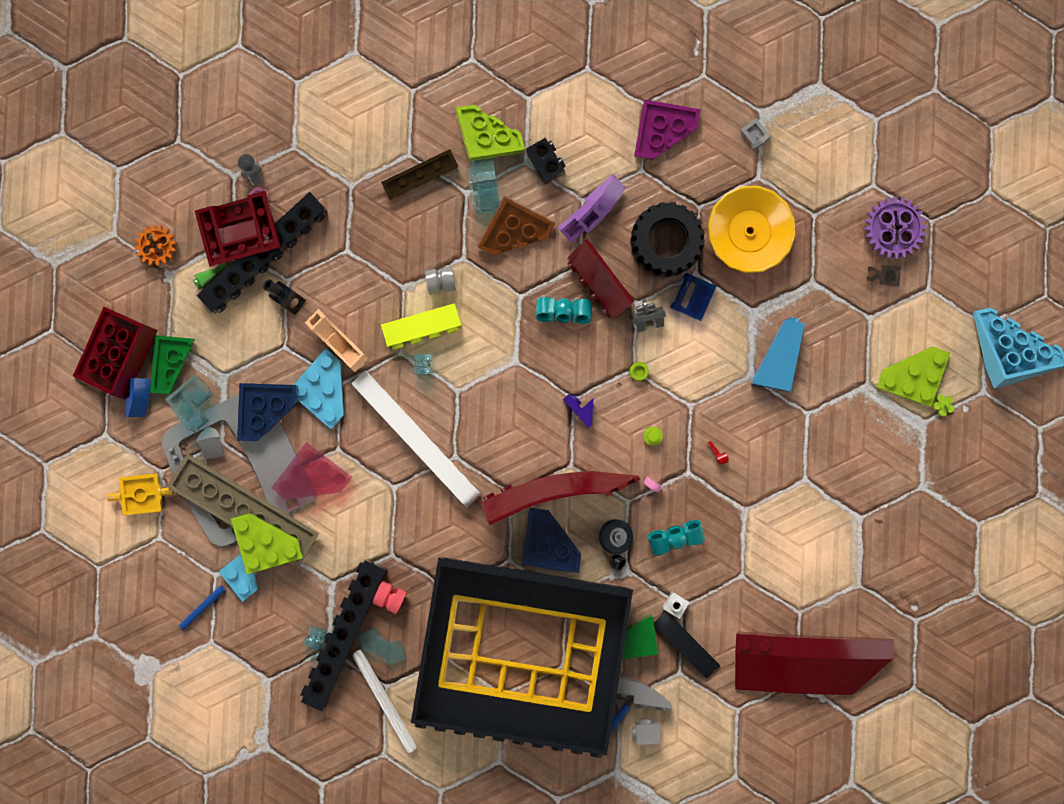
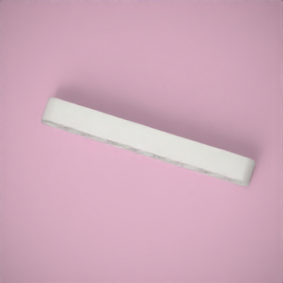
M366 370L352 382V385L467 508L481 496L480 492Z

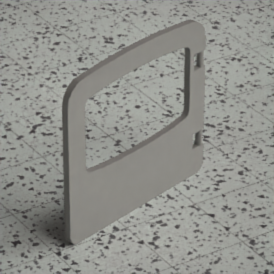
M239 394L165 432L162 437V447L173 474H175L184 459L180 447V442L183 439L221 420H225L237 437ZM280 421L259 441H239L252 464L266 500L269 503L290 514L316 499V492ZM296 498L298 504L288 508L286 502ZM186 499L195 518L213 544L225 546L237 541L233 526L226 529L222 528L213 514Z

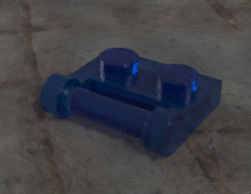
M684 273L682 285L674 303L672 302L669 308L701 322L716 289V285L691 274ZM692 282L696 286L685 308L681 304Z

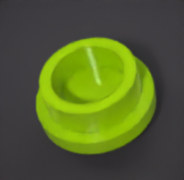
M649 427L645 430L643 437L648 445L655 446L662 441L663 434L659 428Z

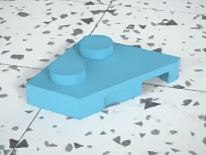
M241 554L219 571L242 602L259 589L255 572L247 575Z

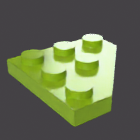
M476 105L456 107L455 112L469 161L525 152V146L519 131L508 128L504 125V122L492 115L485 114Z
M932 346L882 370L876 388L932 407L950 352Z
M251 513L231 519L247 575L304 558L299 540L272 524L261 520Z

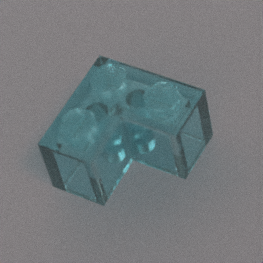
M489 158L471 161V168H468L470 191H474V195H471L472 207L476 206L477 214L495 212L499 206L494 160Z
M194 375L165 400L184 426L195 433L209 422V419L199 406L214 394L201 378Z

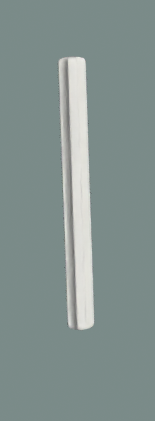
M357 650L352 654L353 659L408 753L413 752L417 748L415 742L362 650Z

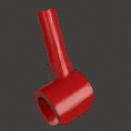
M712 441L707 443L714 452L719 464H725L729 461L726 452L720 454Z

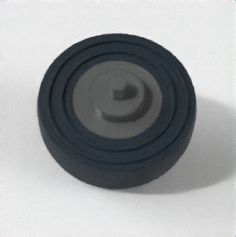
M613 519L607 521L602 526L599 533V541L602 548L608 553L621 554L630 548L633 542V532L625 521Z

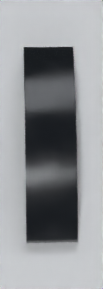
M667 611L654 622V626L706 679L720 666Z

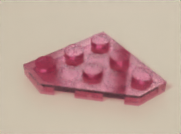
M306 442L271 489L286 500L340 493L352 476Z

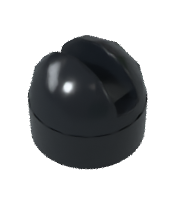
M618 554L613 555V560H609L610 566L616 571L622 570L625 566L626 558Z

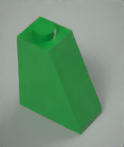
M652 614L644 616L627 627L622 659L658 655Z

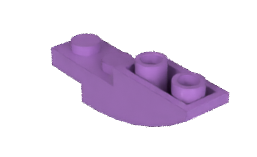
M612 174L585 198L586 203L562 223L558 229L571 243L584 231L589 233L616 204L625 186Z

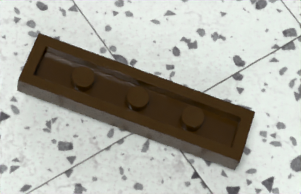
M449 149L381 183L391 200L458 168V164Z

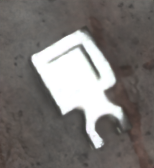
M882 265V270L868 267V271H873L875 275L873 277L867 276V280L874 281L880 279V285L899 287L902 267Z

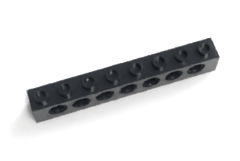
M308 192L275 223L278 237L282 238L280 248L269 250L268 256L265 259H260L258 253L234 260L196 296L212 313L223 312L227 308L226 304L231 299L233 301L242 294L241 290L245 286L247 288L256 281L255 277L257 275L264 274L270 268L269 264L282 258L283 252L288 247L289 249L294 247L298 242L297 239L302 234L303 236L308 234L312 230L311 226L316 221L319 223L326 217L325 213L327 210L311 192ZM305 211L311 213L308 220H302L301 218L302 213ZM290 224H296V231L294 233H288L287 231ZM248 263L254 264V269L251 272H246L245 266ZM238 275L240 278L239 283L232 285V277ZM224 288L226 291L225 296L218 298V290Z
M368 559L364 563H359L356 570L359 573L357 579H352L348 588L351 592L348 598L344 597L340 608H343L340 615H336L332 623L335 626L332 633L328 632L324 641L327 645L324 651L320 650L316 659L319 663L316 668H312L308 676L311 681L308 686L305 685L300 694L303 697L302 703L320 711L324 710L388 568ZM363 576L371 578L370 586L362 584ZM361 594L364 599L363 603H356L354 595ZM348 611L355 614L356 618L354 621L347 620L346 613ZM338 630H346L348 634L347 638H340L338 636ZM337 647L340 651L339 656L331 655L330 648ZM323 665H329L332 672L330 674L324 673L322 670ZM316 682L322 683L323 691H317L314 688V684Z

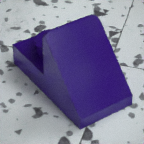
M568 394L563 399L564 402L588 428L592 426L593 399L581 408L579 406L581 401L575 395L571 397Z

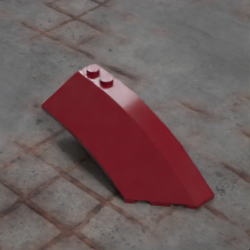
M599 471L550 475L512 487L511 484L501 488L502 493L497 495L491 493L484 496V501L481 502L490 526L526 508L559 498L602 493L608 497L612 495V492H617L629 486V484L640 480L637 475Z
M738 631L736 633L735 689L795 694L853 695L893 660L894 639Z

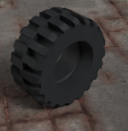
M661 202L658 205L648 207L636 220L630 238L631 251L636 258V262L643 266L645 271L651 272L658 277L659 275L664 277L678 276L688 271L700 258L705 245V232L701 227L700 219L695 217L696 214L692 210L686 209L687 206L676 205V202ZM660 223H674L684 232V248L674 257H661L650 246V233Z

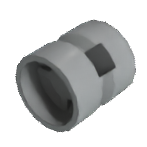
M452 266L443 267L440 272L436 269L425 270L429 295L438 294L441 292V289L445 292L456 291Z

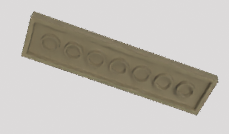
M186 454L167 486L231 526L232 518L249 513L257 516L285 533L296 537L299 540L304 558L319 535V532L190 454ZM304 558L291 562L300 566Z

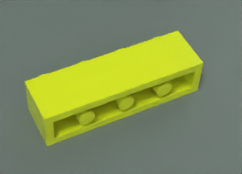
M454 303L381 324L387 347H392L393 350L404 347V343L411 342V345L422 342L421 338L429 336V339L440 337V333L445 331L448 334L458 332V328L462 327L456 304Z

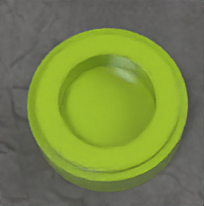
M636 362L630 367L629 374L633 380L642 381L647 378L649 369L645 363Z

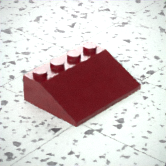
M588 239L568 256V267L573 273L576 271L579 274L580 278L578 280L584 288L588 286L592 292L590 296L596 303L600 302L604 307L601 310L607 318L611 317L614 320L635 302Z
M103 307L73 377L112 396L126 400L130 394V378H137L158 330L107 307Z

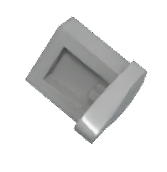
M757 118L740 130L752 145V150L763 145L771 137Z
M210 426L205 428L197 438V444L200 445L205 460L224 456L220 435L216 429Z

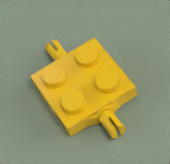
M159 473L119 477L120 488L118 493L107 494V497L115 498H107L108 502L119 500L123 515L163 511L162 497L174 495V491L166 492L171 489L161 487Z

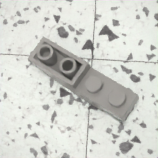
M619 676L617 689L619 697L629 698L630 695H633V704H636V707L647 709L648 706H653L658 711L672 709L671 702L654 688L638 680Z

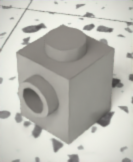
M640 719V722H635V727H632V739H636L637 745L660 744L659 722H651V719Z

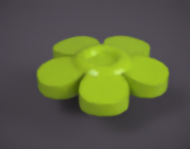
M940 394L936 397L937 402L933 403L934 410H939L938 414L940 416H946L947 412L952 413L954 411V406L949 405L953 402L951 396L944 397V395Z

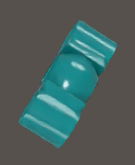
M540 297L536 301V319L540 322H554V318L562 323L569 322L572 319L573 323L588 324L591 322L592 303L590 300L574 299L573 303L569 299L561 298L555 302V298Z
M690 520L687 523H682L683 527L671 526L666 532L664 529L650 532L647 538L651 553L655 556H661L670 552V548L680 550L687 543L689 547L702 544L705 541L701 521Z

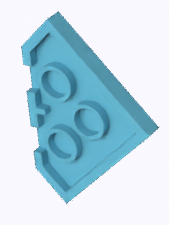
M325 348L294 385H298L297 400L332 429L344 416L341 361Z

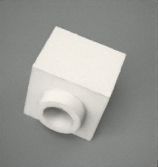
M671 591L662 608L680 619L690 602ZM675 602L680 604L678 609L673 608Z

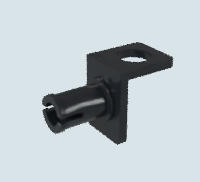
M269 279L263 285V289L270 293L268 296L294 315L297 314L306 301L305 298L280 281L276 284ZM297 298L298 304L291 308L290 302Z

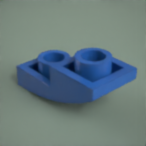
M130 378V398H126V417H145L150 397L151 379Z

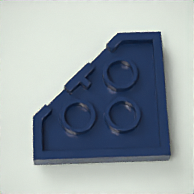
M239 383L237 441H259L297 405L298 385Z
M530 507L521 565L579 573L580 551L549 510Z

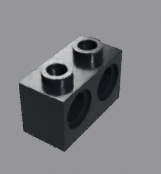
M546 137L526 148V154L544 185L565 173L564 168L566 167L562 158H557L554 153L556 148L551 140L548 142ZM539 148H545L547 150V154L545 156H539L537 154V150ZM549 164H554L557 167L554 173H549L546 170Z

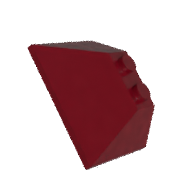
M266 191L247 195V198L219 206H209L195 210L209 267L281 247Z

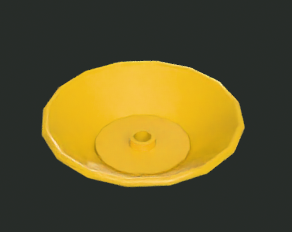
M740 186L724 194L713 207L708 221L709 242L716 256L728 267L744 273L764 272L778 265L790 252L795 238V219L787 202L774 191L760 186ZM747 228H752L753 234H748Z

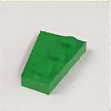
M155 336L151 393L171 394L195 339Z

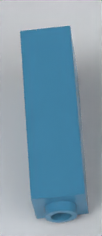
M789 317L788 320L782 322L755 372L751 384L786 392L791 391L805 323H800V319Z

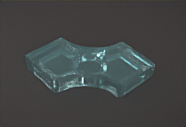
M377 628L358 633L363 653H377L384 658L387 665L406 659L401 640H388L378 632Z

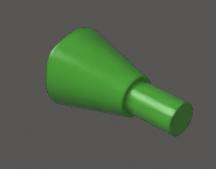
M222 263L214 269L194 274L195 279H193V282L198 289H204L227 267Z

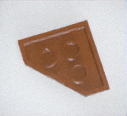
M504 196L477 247L496 256L511 249L515 250L537 241L541 242L547 239L555 222Z

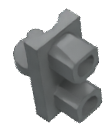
M241 155L238 159V165L242 169L241 176L243 179L248 178L252 186L263 180L259 172L261 166L258 161L255 162L251 155Z
M646 299L642 300L641 306L636 307L637 313L629 314L630 321L637 333L646 331L645 322L652 320L654 328L663 327L664 317H666L662 306L656 308L655 303L647 304Z

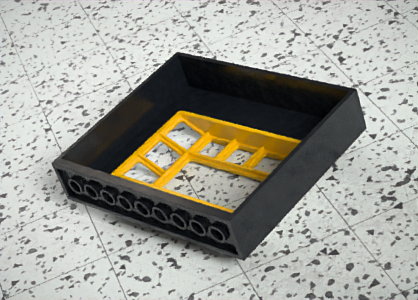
M438 557L411 723L415 724L414 727L426 729V726L434 727L435 731L446 732V729L454 730V734L465 735L467 732L473 733V737L476 738L491 736L493 740L500 742L509 739L512 740V743L524 745V742L532 743V746L536 748H543L546 745L551 746V749L555 751H563L564 748L570 749L573 754L582 755L583 752H588L592 757L602 758V755L607 756L633 589ZM458 601L480 604L477 626L454 623ZM490 605L571 619L563 669L478 656L486 606ZM577 620L599 624L596 647L574 643ZM453 630L475 632L472 655L450 653ZM572 649L595 654L591 676L569 671ZM449 659L471 662L467 683L445 681ZM478 662L501 666L498 688L473 684L476 664ZM508 667L531 671L528 693L504 690ZM538 672L562 677L558 698L534 694ZM569 677L590 682L587 704L564 699L567 679Z

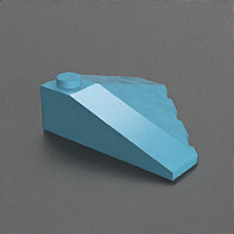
M992 308L973 312L986 371L994 389L1064 368V352L1060 346L1055 344L1052 347L1043 342L1044 337L1033 331L1030 333L1020 329L1021 324L1010 318L1006 320L996 315L997 311Z

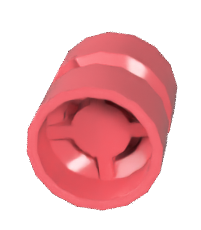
M382 581L372 604L381 608L385 606L387 611L397 615L407 592L400 588L393 589L391 584Z

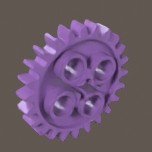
M896 196L892 198V202L889 198L885 199V204L879 201V208L874 205L872 207L874 213L868 212L867 215L870 219L864 220L865 223L869 224V226L863 228V230L869 231V234L864 236L865 238H871L868 245L874 244L873 251L880 249L879 255L881 256L886 253L887 259L892 254L894 259H897L899 254L902 258L906 257V252L909 255L913 254L912 249H919L916 243L922 244L924 242L920 237L926 236V233L922 232L923 229L927 228L926 225H922L926 218H920L923 211H916L918 205L911 207L912 200L904 203V197L899 202ZM882 214L888 215L889 223L882 221ZM901 214L908 216L909 220L907 223L901 220ZM895 225V227H899V230L895 232V229H892V226ZM883 233H887L890 236L889 242L883 241ZM902 233L908 234V242H904L901 239ZM895 236H896L897 245L894 244Z

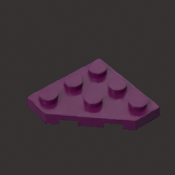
M644 99L634 157L654 160L697 130L701 109Z

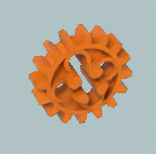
M152 224L150 230L144 227V233L138 232L140 239H135L139 244L134 249L140 251L137 253V256L143 257L142 262L144 263L149 260L148 264L150 266H153L154 262L157 266H161V262L168 264L167 258L173 259L174 257L171 253L177 252L173 248L174 245H177V242L172 241L175 235L169 234L170 230L168 228L163 230L162 225H159L156 229L155 225ZM150 234H153L152 239L159 243L157 247L163 251V256L159 257V251L153 248L155 246L154 243L148 239ZM166 237L167 242L165 244H161L163 240L162 238ZM150 247L149 253L146 254L145 249Z

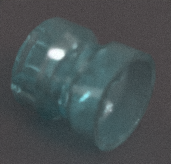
M414 354L413 361L415 362V367L413 368V374H432V368L430 367L432 355Z
M311 625L308 630L309 635L305 637L303 644L320 651L323 646L322 641L326 638L328 632L320 627Z

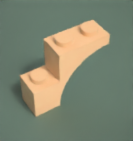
M319 309L305 322L354 372L361 368L369 359Z

